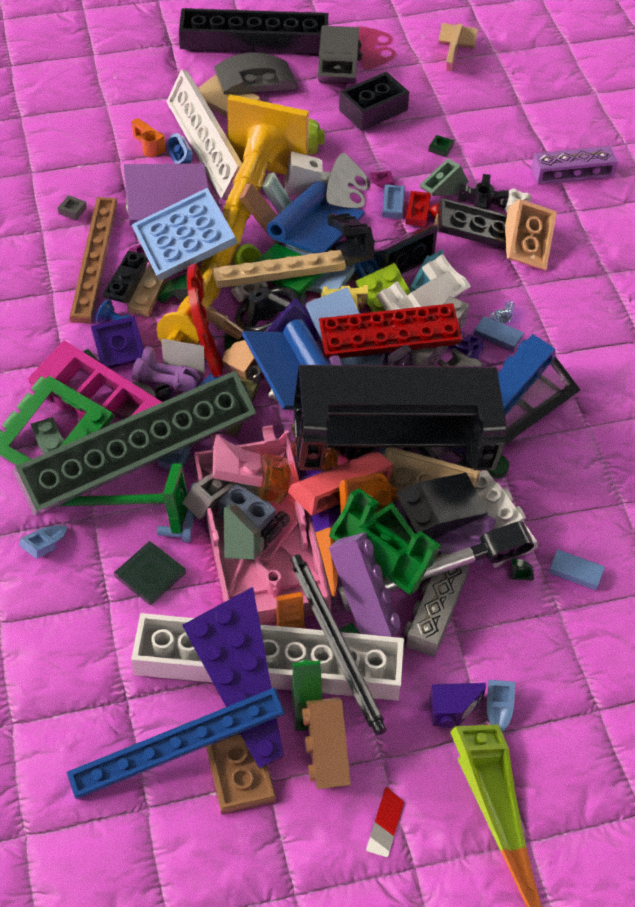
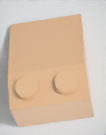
M521 199L509 206L505 224L507 259L543 271L547 270L557 211Z

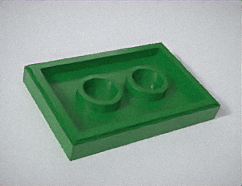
M275 243L255 262L302 255ZM324 273L268 282L281 287H289L298 296H301Z

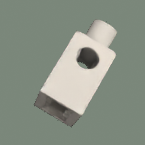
M291 152L284 179L285 191L287 195H300L316 181L328 184L331 172L323 171L321 159Z

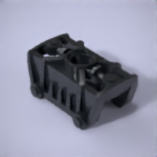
M350 213L327 215L328 225L339 230L347 238L337 242L331 248V251L341 250L346 266L374 259L375 241L371 227H368L366 223L362 224L355 216H350Z

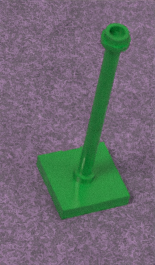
M182 463L172 464L163 494L78 496L57 507L165 504L171 533H182L187 513V507L182 502L188 495Z

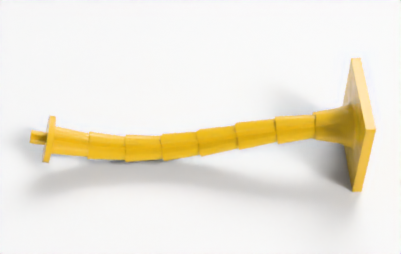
M229 95L227 99L228 139L242 165L233 181L234 186L222 211L238 243L204 259L201 263L200 273L205 281L202 304L206 309L209 305L212 306L214 299L218 298L221 288L216 286L213 268L232 265L236 248L241 243L247 219L251 216V213L239 200L245 185L252 183L257 191H260L266 171L286 175L291 152L308 156L309 111ZM188 295L178 307L177 312L165 314L158 322L156 330L161 343L162 339L195 345L199 344L200 341L195 328Z

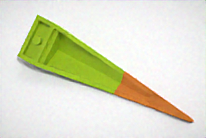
M499 724L456 726L450 733L460 755L457 760L527 907H542L523 834L509 747Z

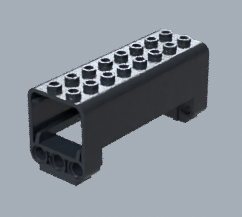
M298 366L294 394V426L297 467H299V470H321L322 465H325V451L328 450V447L465 448L466 461L470 464V467H473V470H496L506 443V419L496 366Z

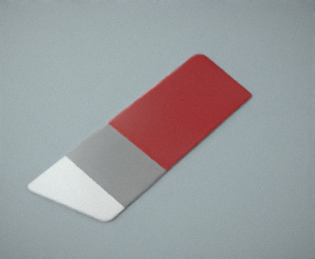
M388 787L384 790L366 848L368 852L384 857L389 855L404 805V801Z

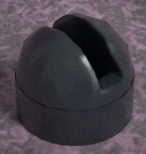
M160 384L156 386L154 393L158 400L164 402L173 398L172 389L169 385Z

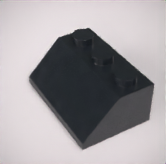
M433 225L420 228L383 247L375 249L374 259L381 269L395 263L400 273L403 274L423 264L427 255L432 256L435 254L438 227Z

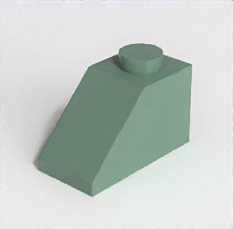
M447 158L419 186L432 196L455 195L460 190V185H466L469 181L461 165Z
M230 504L224 507V558L255 559L260 556L264 550V538L261 537L260 528L237 504Z

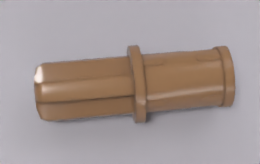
M211 305L207 307L208 321L215 325L218 331L222 329L237 340L241 338L244 329L229 320L228 315H223Z

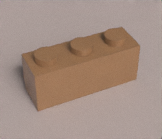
M337 697L306 701L307 708L302 709L304 726L309 725L310 736L305 737L307 754H312L313 764L308 765L310 782H314L317 789L351 785L342 700Z

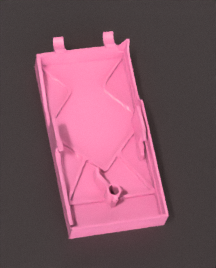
M273 425L262 427L264 441L236 446L260 454L263 474H269L267 498L264 501L269 502L276 508L275 516L279 511L287 513L290 516V522L284 528L281 527L282 531L270 544L267 543L268 547L257 558L233 559L224 558V520L217 516L218 506L213 511H211V508H207V515L205 516L224 602L253 587L260 625L276 622L277 596L302 592L304 617L315 615L290 561L291 557L300 554L303 561L308 564L331 611V595L310 514L288 493L290 486L299 482L290 446L289 430L285 431L279 439H276ZM221 434L210 435L213 449L194 452L198 482L213 472L214 441L216 435L221 436Z

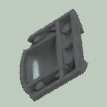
M243 53L227 58L214 66V71L224 95L298 89L297 82L287 61L270 54Z

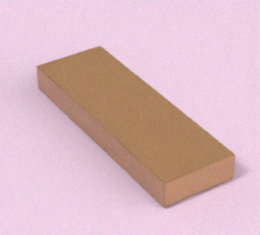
M249 183L245 185L239 200L267 232L268 223L277 214L253 184Z

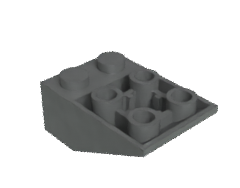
M322 25L318 63L319 82L356 84L359 27Z

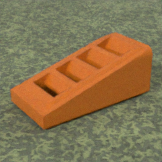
M302 592L276 597L277 626L305 629Z

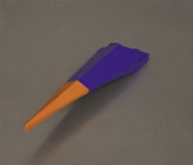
M338 465L322 466L321 470H300V481ZM340 504L313 516L310 515L333 597L336 595L338 573L329 547L336 541L330 538L329 534L332 526L341 514Z

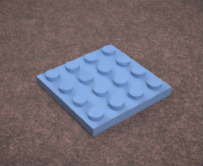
M208 188L132 224L159 281L238 243Z

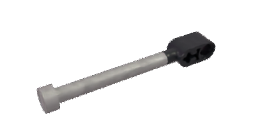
M517 521L486 532L480 537V544L435 559L433 565L426 570L422 580L484 558H488L490 563H499L530 551L534 547V543L524 522ZM386 577L382 578L385 587L390 592L400 588ZM343 587L338 588L346 612L352 611Z

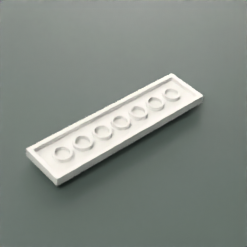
M181 70L167 103L201 163H204L205 171L220 198L228 199L234 186L233 181L242 162L188 71Z

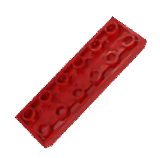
M453 303L319 318L325 357L328 359L337 355L339 358L453 346L462 342L463 339Z

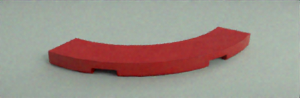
M195 263L189 265L187 269L189 303L200 344L204 346V355L213 377L221 375L224 365L208 327L209 321L206 308L202 304L205 281Z

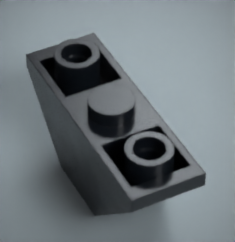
M128 250L103 292V298L129 303L146 271L147 255Z

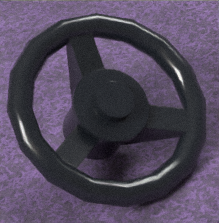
M289 287L258 288L251 292L249 298L237 309L234 317L235 324L244 329V331L265 332L274 321L260 326H256L259 321L273 318L279 311H284L291 303L277 295L288 296L291 302L294 299L300 302L298 294ZM248 311L246 323L244 324L243 318L245 313Z

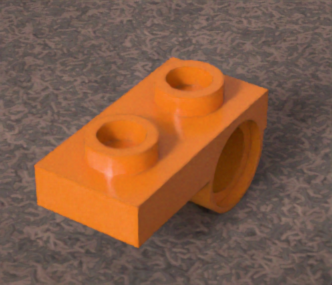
M139 118L131 121L133 137L142 143V150L145 156L155 157L166 151L165 137L161 132H158Z

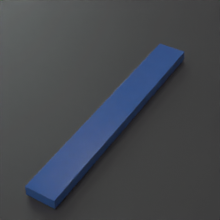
M274 687L66 773L75 799H80L286 714L277 690Z

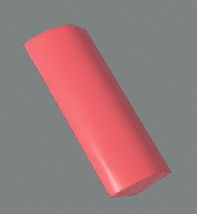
M372 451L296 482L290 486L288 493L313 516L340 504L339 484L342 480L381 472L390 483L393 464L381 453Z

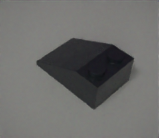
M467 473L421 481L396 492L399 505L414 534L421 531L431 539L438 538L488 515Z

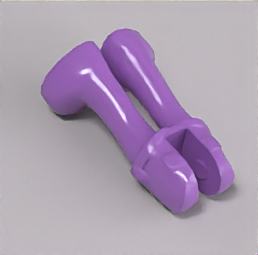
M147 346L144 349L142 358H138L134 364L132 378L139 382L167 384L174 387V390L187 392L200 384L202 373L185 365L174 366L164 364L157 360L156 350Z

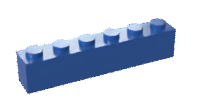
M534 334L528 340L524 339L519 344L517 352L514 356L510 355L505 360L503 368L498 373L505 416L554 360L555 348ZM452 447L466 457L465 448Z

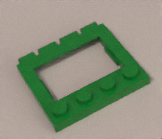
M40 376L31 388L35 394L27 393L16 408L20 413L13 411L2 424V427L6 430L5 432L0 430V457L15 466L31 460V458L9 446L51 393L62 398L63 402L81 412L82 410L86 413L61 446L109 426L115 416L111 411L53 377L48 376L45 379Z

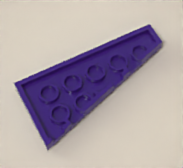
M253 587L182 625L225 707L272 689ZM277 718L240 733L259 770L284 756Z

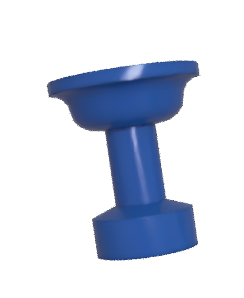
M107 299L102 303L97 312L96 322L115 321L132 316L126 314L123 317L115 313L112 301Z

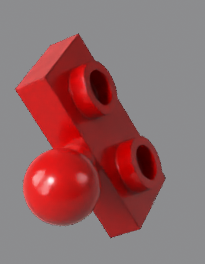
M411 191L406 225L426 227L428 214L436 219L438 203L429 206L431 194Z

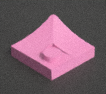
M216 435L213 452V478L261 487L263 482L261 456L259 453L235 446L220 435Z

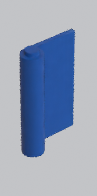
M316 181L268 223L267 233L276 241L314 254L328 252L343 235L339 230L328 225L327 215L350 213V216H355L359 221L365 215V211L329 204L326 196V184Z
M301 319L289 322L283 333L242 332L245 342L283 410H294V394L299 365H330L307 325Z

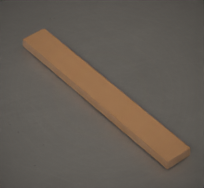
M96 198L70 312V322L89 324L93 322L118 205L117 198Z

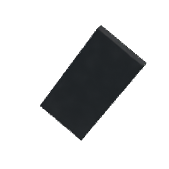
M440 198L438 202V232L506 249L505 224L507 215Z

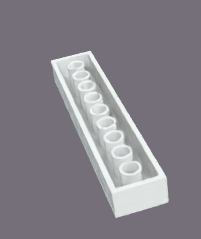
M140 613L131 658L134 675L213 683L182 627L184 623L194 618ZM260 625L272 688L292 690V663H298L305 659L312 661L320 660L322 693L354 696L323 630ZM341 632L373 698L399 701L404 638Z

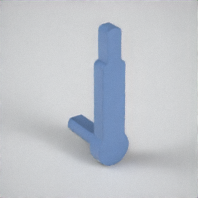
M187 508L182 533H171L170 527L158 526L157 535L182 538V542L190 543L195 515Z

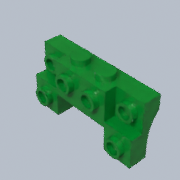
M358 488L350 493L342 513L332 526L329 537L337 541L338 539L365 532L368 540L373 545V555L376 563L382 569L383 576L410 595L419 588L426 570L433 565L441 545L421 531L413 535L408 544L373 519L379 502Z

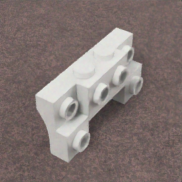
M441 254L435 260L428 262L422 267L430 280L428 283L407 296L399 283L395 282L389 288L383 289L376 297L386 311L444 304L449 296L455 298L470 288L471 285L465 277L453 269L445 256Z
M483 470L480 473L476 491L488 512V516L496 519L494 529L517 521L524 522L526 516L520 506H514L512 503L513 498L508 489H502L499 483L493 480L488 471ZM527 526L526 528L534 543V547L524 554H528L538 548L537 540ZM510 559L501 561L499 563H492V565L494 566V568H496Z

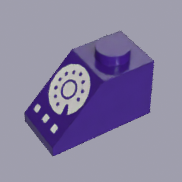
M486 683L432 684L430 706L433 726L451 728L455 725H460L482 702Z

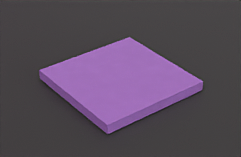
M204 163L124 164L129 224L131 226L158 211L208 188Z

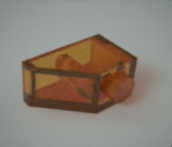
M263 453L261 460L263 482L261 487H258L257 496L262 500L280 504L289 491L291 469L287 458Z

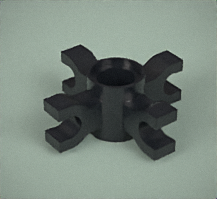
M483 174L482 182L478 183L475 188H470L463 184L460 185L458 201H473L475 207L486 210L491 207V204L506 208V199H508L509 191H494V187L490 184L491 175Z

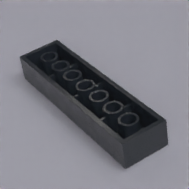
M182 8L179 24L180 49L225 52L311 53L319 55L322 25L328 26L329 13Z

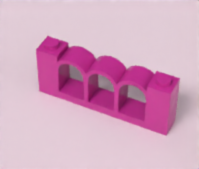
M65 340L59 344L28 378L31 387L40 376L45 379L51 376L66 385L81 369L90 376L76 392L91 399L105 384L114 392L101 406L111 411L114 415L115 411L127 400L139 406L132 415L162 403ZM53 393L47 397V400L50 402L54 399L55 403L63 410H75L80 420L86 414L84 411L81 410L80 412L63 402L62 398Z

